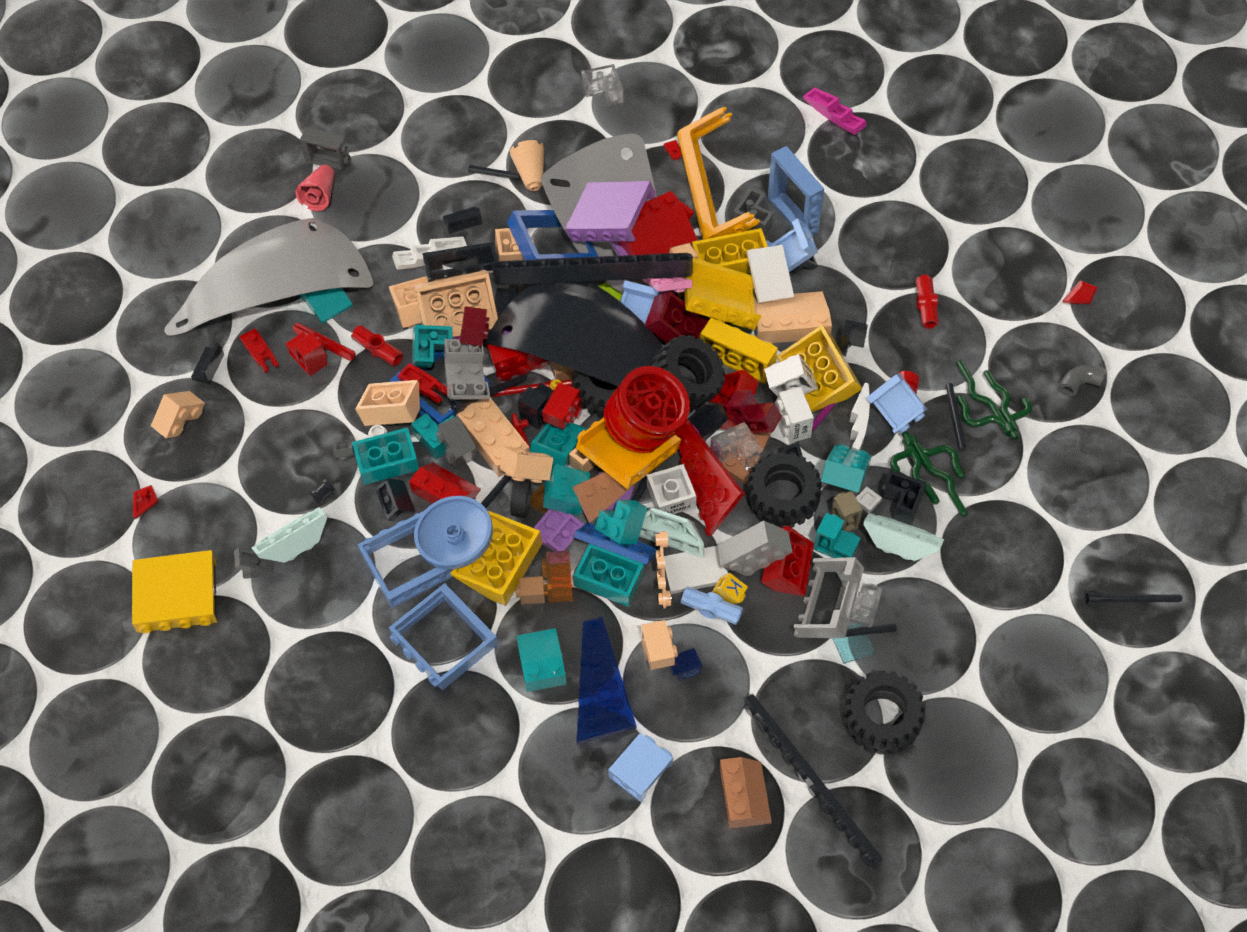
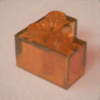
M570 550L546 552V559H542L543 577H547V584H544V596H548L549 602L573 601Z

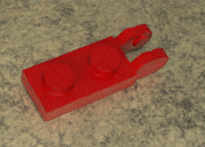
M256 328L239 336L256 364L260 365L264 373L269 371L267 364L264 363L268 360L271 361L275 368L279 366L273 352Z
M408 363L397 375L400 381L418 380L419 392L426 397L429 396L431 400L440 403L442 398L433 391L435 388L440 393L447 395V387L411 363Z

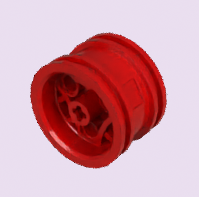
M654 366L636 368L627 374L618 389L614 391L606 402L604 408L606 428L613 439L622 447L632 452L652 453L668 441L687 419L690 410L688 393L678 378L669 371Z

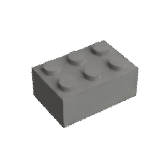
M762 521L718 544L721 566L744 576H750L755 571L766 568L771 563L782 560L786 555L792 553L788 531L766 521Z

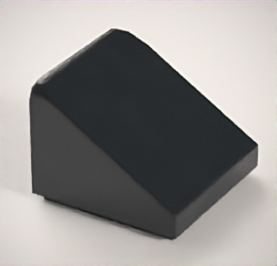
M798 442L777 448L778 452L785 451V454L793 452L798 457L803 456Z

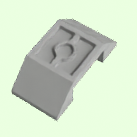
M445 339L444 369L448 398L490 399L488 382H485L482 364L484 357L483 343L482 346L460 343V339Z

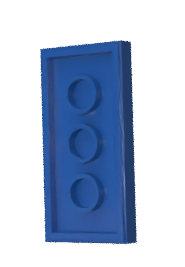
M589 522L576 530L574 538L646 565L656 557V550H659L640 541H637V544H618L596 530L595 525Z

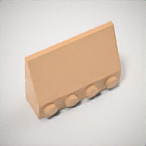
M486 270L414 285L423 325L452 326V337L460 336L465 306L487 309L486 317H490L488 329H492L498 319L489 273Z
M426 276L389 286L403 328L414 327L416 324L422 323L414 285L428 283Z
M823 291L796 293L792 299L758 304L757 297H754L755 312L762 315L755 328L756 337L762 341L770 343L799 341L821 325L831 333V317Z

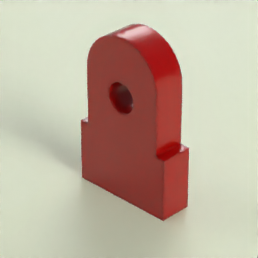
M677 140L663 144L665 151L668 152L672 160H679L681 158V151Z

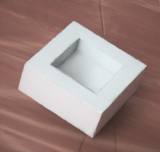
M866 487L856 499L864 511L871 513L881 502L882 497Z

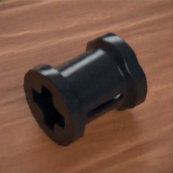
M324 479L316 490L310 491V495L318 504L322 505L324 500L330 494H334L336 490L330 482Z

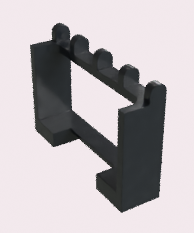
M493 242L422 253L427 282L484 270L491 271L493 270L492 265L499 261ZM477 256V265L442 270V261Z

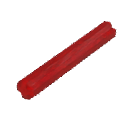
M296 322L292 327L293 332L297 334L304 331L306 335L312 333L316 338L319 337L324 343V348L349 361H352L356 356L354 350L299 322Z

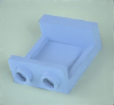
M798 218L792 222L794 229L774 243L766 241L768 247L783 245L789 272L818 253L808 225Z
M625 280L623 284L624 293L620 302L646 323L654 297L661 294V292L653 287Z
M900 373L893 376L866 397L870 403L876 405L892 426L894 434L897 432L902 434L910 428L909 423L913 420L918 422L925 416L924 412L928 410Z
M640 733L608 769L609 778L642 802L647 796L646 792L667 767L670 768L673 765V757L667 749L658 747L653 738Z

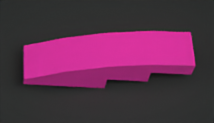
M815 87L803 96V99L816 111L854 135L867 126L866 120L853 115V110L840 104L838 97Z

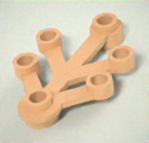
M662 531L659 534H655L656 546H660V550H656V562L658 569H661L657 570V582L659 589H662V593H658L659 605H663V609H666V607L671 606L670 590L666 591L663 548L668 547V532Z

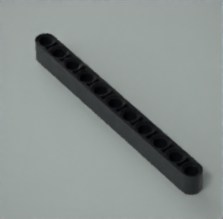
M690 253L498 261L492 265L494 283L497 285L688 277L694 273L693 255Z

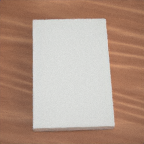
M783 245L748 250L747 257L758 304L792 299L794 293Z
M718 545L704 548L705 555L703 558L686 552L664 556L665 574L671 594L684 592L687 586L693 589L714 586L721 576L727 574L726 568L721 566Z

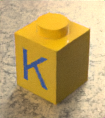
M727 573L719 578L712 592L720 595L724 601L739 604L744 600L746 596L745 591L748 586L731 573Z

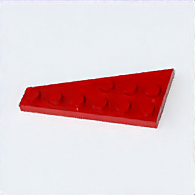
M687 418L672 437L676 435L681 439L678 447L682 457L680 461L684 464L695 491L696 502H698L701 511L699 515L706 525V535L712 536L745 493Z

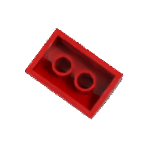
M745 369L725 374L723 376L725 377V382L722 390L710 401L722 404L729 418L720 427L721 429L728 431L739 429L725 408L733 393L741 390H750L753 396L756 393L759 382Z
M434 462L420 467L409 481L412 493L431 504L451 496H465L475 499L481 491V488Z
M782 527V529L789 533L792 553L786 555L784 559L777 560L764 568L761 583L776 592L805 596L814 543L792 527Z

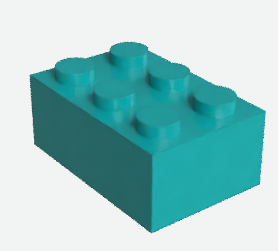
M408 427L352 442L363 485L408 474L419 469Z
M843 444L835 445L826 460L821 482L859 493L867 476L872 455H868V452L864 450L849 449L850 447Z
M589 543L573 575L574 586L629 607L644 576V564Z

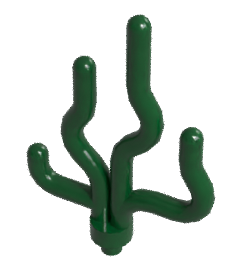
M958 360L956 365L968 383L967 391L969 396L977 402L986 404L993 413L991 416L978 420L972 419L967 401L963 395H958L957 401L962 408L964 422L971 427H981L989 423H996L1002 428L1006 436H1011L1013 440L1020 437L1018 434L1019 426L1015 421L1031 413L1032 404L1030 400L1024 397L1022 404L1025 409L1010 414L1008 411L1011 398L1009 391L997 383L989 370H985L983 374L989 385L1003 397L999 410L991 398L980 395L975 391L974 378L964 362Z
M904 431L901 435L904 438L902 444L906 450L896 453L891 457V469L899 473L900 467L897 462L911 456L914 462L911 476L925 481L919 475L922 461L930 474L946 481L949 497L960 515L966 517L968 511L955 491L953 478L947 472L935 468L928 456H934L943 452L948 453L951 456V465L959 479H963L965 473L959 465L957 451L949 445H939L931 449L924 448L914 434L910 435L908 431ZM927 482L925 491L932 503L937 505L940 500L932 486Z

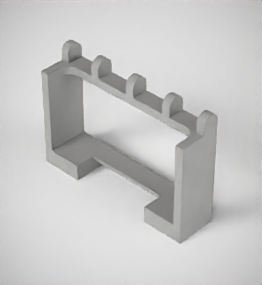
M856 557L814 558L813 563L815 565L813 566V571L817 572L815 580H809L808 585L812 587L810 597H805L803 603L807 604L805 614H801L798 617L802 624H794L793 628L795 631L793 635L797 638H845L864 567ZM825 572H844L848 582L840 610L833 611L830 624H810Z

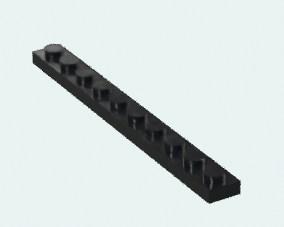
M753 693L746 697L745 710L750 717L754 716L758 721L759 729L769 735L775 749L779 748L783 753L782 756L785 762L794 767L798 779L802 782L805 781L810 794L814 798H818L822 803L821 807L824 812L834 818V823L838 830L844 831L848 836L849 844L854 849L857 848L862 854L863 862L867 866H871L873 870L881 866L883 861L881 855Z

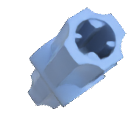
M688 586L685 588L681 598V604L699 610L703 616L710 619L717 617L735 625L739 622L743 611L742 607L724 601L716 593L709 592L706 594Z

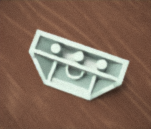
M318 507L314 511L298 517L268 535L257 545L253 546L252 550L262 559L283 563L294 560L297 555L312 549L319 542L328 516Z
M655 508L647 510L639 537L656 542L655 534L667 531L669 547L701 558L704 557V543L694 522Z
M868 513L864 521V526L877 548L882 549L886 553L899 555L906 560L916 561L939 552L944 539L928 531L888 517Z

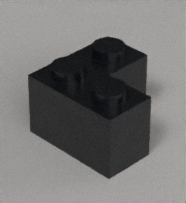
M540 383L537 388L533 389L528 386L525 391H522L518 396L520 420L527 419L529 425L539 430L545 423L543 422L542 411L554 390Z
M889 470L881 497L898 502L893 519L910 525L913 524L927 482Z

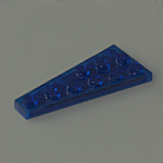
M603 617L583 622L577 745L637 729Z

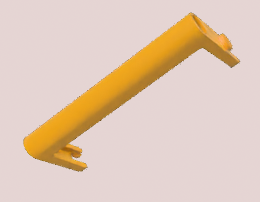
M722 107L680 129L677 133L702 240L744 232L760 222L759 219L754 218V214L747 212L722 225L718 224L698 139L731 120L732 113L725 114L726 107Z

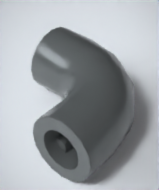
M1093 365L1076 366L1063 377L1059 385V391L1066 396H1075L1082 384L1089 383L1101 387L1107 369Z

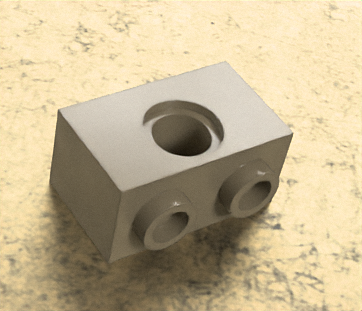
M853 491L841 492L834 497L831 515H837L844 520V531L850 532L858 529L862 508Z

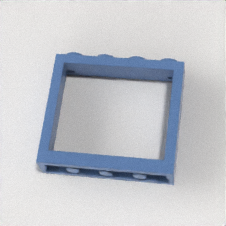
M785 146L771 154L768 200L793 229L792 222L797 218L806 223L813 238L814 235L819 233L824 188L791 150ZM788 177L806 196L804 213L786 194Z
M423 512L416 513L413 517L402 520L395 526L384 529L377 535L366 538L365 541L357 544L362 558L391 608L452 578L451 572L453 569L436 567L389 591L369 554L413 533L416 523Z
M445 583L389 627L391 641L396 646L399 644L403 648L402 652L408 659L412 658L416 662L415 666L421 673L425 672L429 676L428 680L434 687L438 685L441 690H444L498 645L497 636ZM445 600L484 642L440 677L404 639L402 634Z

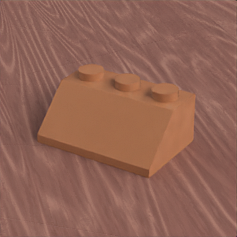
M743 757L720 760V774L729 829L771 824L761 762Z

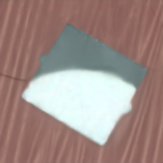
M859 622L848 626V629L860 628L863 625ZM867 635L832 638L843 664L855 660L860 661L861 658L875 654Z

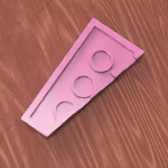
M681 277L643 279L645 283L659 292L668 290L684 292L685 288H692V280Z

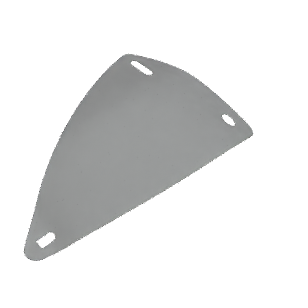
M303 219L266 231L241 244L219 259L197 282L182 308L166 325L164 331L170 336L185 333L214 318L304 293L343 287L368 288L373 285V279L363 257L346 235L319 219ZM310 222L316 223L317 231L310 230ZM348 269H356L359 272V276H351L348 273ZM188 319L186 325L179 328L176 327L177 322Z

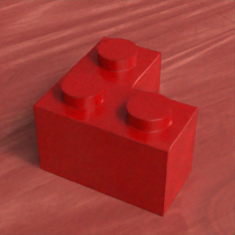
M303 331L285 343L289 355L310 377L328 365L326 360L327 353L323 349L324 343L312 333L306 335Z
M558 382L542 411L543 422L561 429H565L567 423H574L575 419L579 418L582 413V398H580L579 389Z

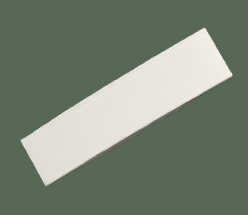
M464 237L430 239L429 244L412 245L411 250L393 252L392 257L397 270L424 266L422 253L467 245Z
M868 383L864 384L851 412L850 422L854 423L850 439L855 441L852 446L854 451L861 450L867 429L870 401L866 398L869 396Z

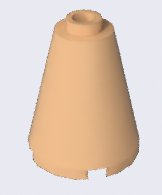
M536 140L519 142L518 147H511L510 156L526 189L537 191L543 186L541 182L544 168L543 143L538 144Z

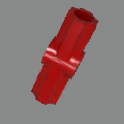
M921 275L916 279L918 293L917 309L920 310L922 327L933 329L939 323L937 313L938 298L937 294L934 293L932 277Z
M362 325L357 326L353 330L351 338L368 349L373 357L381 358L393 367L400 364L403 353L384 341L382 335L374 334Z

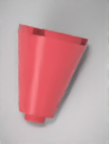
M328 165L319 166L298 185L295 193L301 205L304 203L308 206L307 209L312 211H323L329 205L335 176L332 167Z

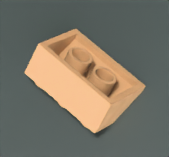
M418 380L368 384L356 407V411L364 426L414 422L420 410Z

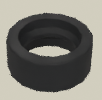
M514 480L510 503L511 515L527 517L531 501V481Z

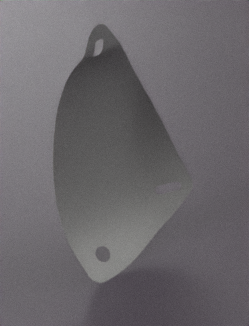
M637 134L618 135L595 142L562 159L549 168L541 177L546 195L564 230L588 182L650 181L655 190L643 139ZM623 148L631 149L633 156L630 160H625L621 157V150ZM550 180H567L570 183V187L553 186ZM584 241L572 242L579 253H589ZM591 241L599 257L617 256L609 241ZM643 279L629 280L630 282L651 287ZM605 280L612 287L624 293L623 284L625 280Z

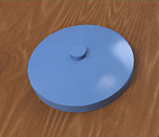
M465 496L446 497L430 505L419 517L414 530L415 545L420 555L429 564L442 569L461 568L479 559L487 550L493 536V523L486 508L477 500Z

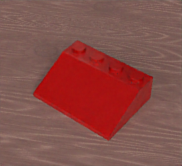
M670 191L644 203L632 229L635 241L618 242L628 255L666 254L669 253L670 248L688 243L692 245V242L698 241L682 203L673 191Z

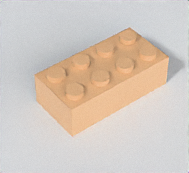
M491 398L478 399L468 405L464 411L456 414L463 423L477 450L498 477L506 474V472L500 469L503 446L522 448L530 452L527 443Z

